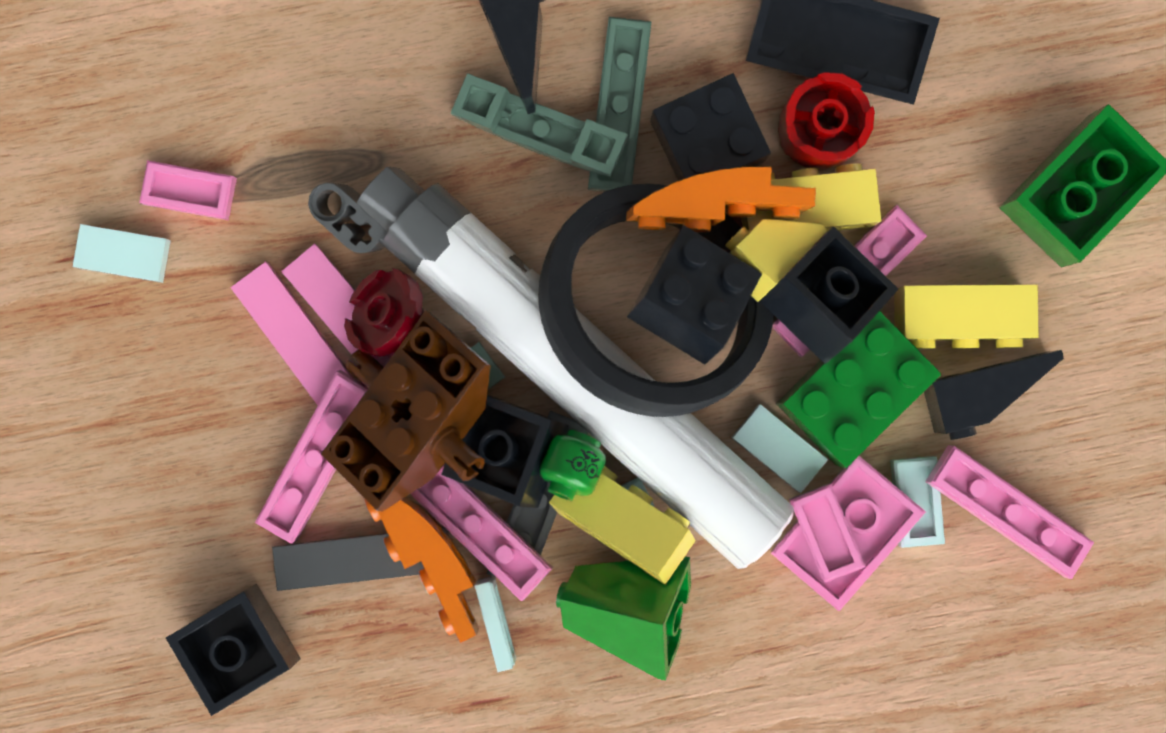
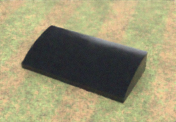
M761 0L745 61L808 78L817 77L824 72L844 74L858 81L862 86L861 90L865 93L914 105L940 18L873 0Z

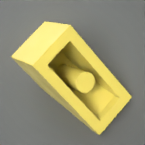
M763 219L751 232L743 226L725 246L731 251L730 254L762 273L751 295L758 302L777 285L828 230L822 224Z

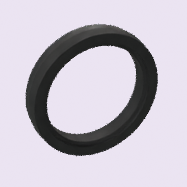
M632 184L617 187L595 196L583 204L555 235L546 254L539 279L538 299L541 322L549 344L560 363L583 388L595 397L616 408L638 415L651 417L685 415L718 402L742 384L753 371L767 347L772 331L774 314L760 301L757 302L751 296L738 320L736 337L724 362L713 372L694 380L674 383L645 379L627 372L602 354L589 339L578 319L572 297V271L579 249L591 236L610 225L625 222L626 212L632 206L652 193L667 187V185ZM725 213V220L715 226H711L710 232L698 234L730 253L731 251L725 245L741 227ZM666 223L678 229L683 227V224Z

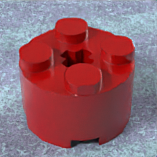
M824 72L817 77L807 79L795 88L779 115L778 135L780 146L784 153L790 156L794 162L806 168H817L818 170H828L841 166L866 144L873 131L875 116L874 108L870 106L868 97L861 90L862 86L860 83L844 74ZM821 115L828 117L827 124L831 126L829 130L821 127V123L817 121Z

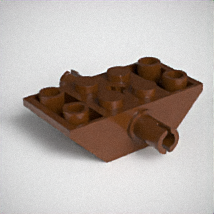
M426 310L385 367L372 355L360 350L355 351L351 355L359 365L357 366L352 360L348 359L346 369L357 377L368 390L321 455L377 511L383 512L433 480L445 462L463 481H469L479 473L472 465L475 464L479 469H482L485 463L484 458L475 453L462 439L486 407L491 366L431 312Z

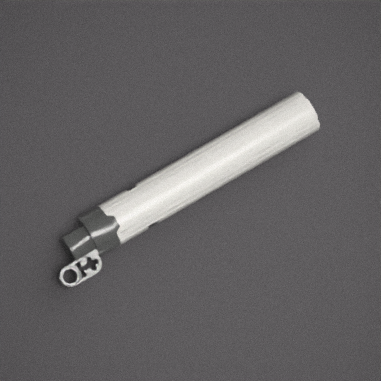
M387 166L373 179L361 195L352 187L337 183L320 184L312 190L308 201L311 214L342 244L356 253L376 252L386 247L450 307L469 321L485 339L589 434L598 440L669 507L690 522L689 525L737 569L746 568L749 564L758 560L781 536L784 528L792 520L794 507L695 416L689 413L671 417H651L621 410L595 397L567 372L553 352L541 322L538 299L540 275L524 265L515 252L439 183L424 190L402 169ZM334 191L338 193L342 201L341 209L336 215L331 213L327 205L328 198ZM359 225H371L368 234L372 237V240L364 241L362 239L366 232ZM575 308L584 331L602 354L627 372L655 381Z

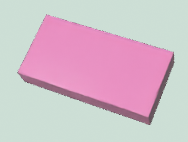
M147 160L139 203L229 221L237 178L231 175Z
M831 483L789 499L794 507L795 515L824 583L866 567Z

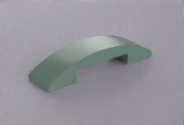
M468 73L451 111L452 116L506 141L557 161L612 177L628 138L626 133L586 119V122L537 103L536 111L527 114L519 96L509 93L505 87Z

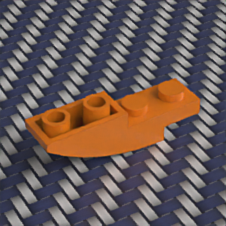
M772 167L722 169L675 182L652 193L626 212V221L638 222V228L644 230L666 229V223L683 224V226L685 225L696 233L710 232L711 226H715L725 220V209H729L728 215L734 217L756 216V210L773 211V218L798 219L800 218V213L815 207L816 188L772 186Z
M408 497L401 499L383 512L377 511L365 499L370 515L375 522L382 520L389 535L384 538V543L394 562L401 560L404 569L422 562L424 569L419 570L421 580L430 595L436 593L443 606V609L439 610L438 613L446 632L449 635L456 633L460 643L476 636L479 626L463 594V591L474 586L476 579L450 537L432 517Z

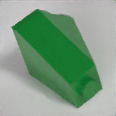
M685 556L666 585L630 561L575 566L568 582L561 583L556 598V606L561 608L563 628L651 676L666 681L680 644L682 629L679 627L683 615V603H688L691 589L690 557Z

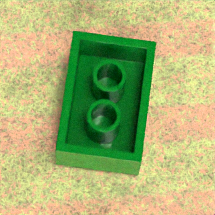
M1107 104L1088 115L999 208L1061 268L1080 263L1165 176L1166 158L1113 107Z
M879 311L848 346L826 364L820 360L776 405L836 466L847 468L942 374Z

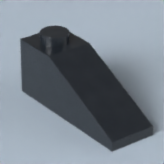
M479 0L526 112L531 114L536 111L543 23L540 3L546 0Z
M1062 350L1046 351L936 379L924 391L934 433H949L950 440L977 434L976 426L990 423L1064 359Z

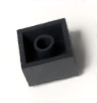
M734 73L652 111L650 122L678 181L722 169L756 167L764 163L771 154Z
M684 225L666 246L627 318L705 365L726 346L762 273Z
M833 226L760 302L826 364L859 335L899 289Z
M487 395L485 410L462 439L475 453L484 458L483 468L479 469L473 464L472 467L479 473L473 479L463 481L445 463L441 475L516 506L539 508L548 483L540 474L541 463L553 437L565 435L569 425Z
M257 584L166 637L167 642L211 716L288 671L301 659Z

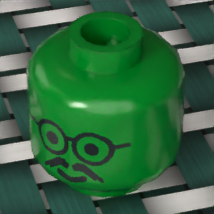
M568 430L566 435L553 437L539 470L542 478L550 483L547 491L568 501H573L575 494L580 496L592 494L606 464L605 454L600 450L601 443L595 438L575 430Z

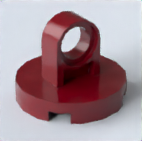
M392 268L393 270L389 272L381 269L373 271L361 281L349 301L355 307L352 312V320L345 318L344 327L347 338L356 349L369 355L382 357L393 354L425 312L422 308L423 296L419 284L410 275L395 268Z

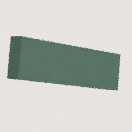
M609 17L596 122L626 133L628 138L612 177L590 171L588 190L606 192L617 187L632 185L651 21Z

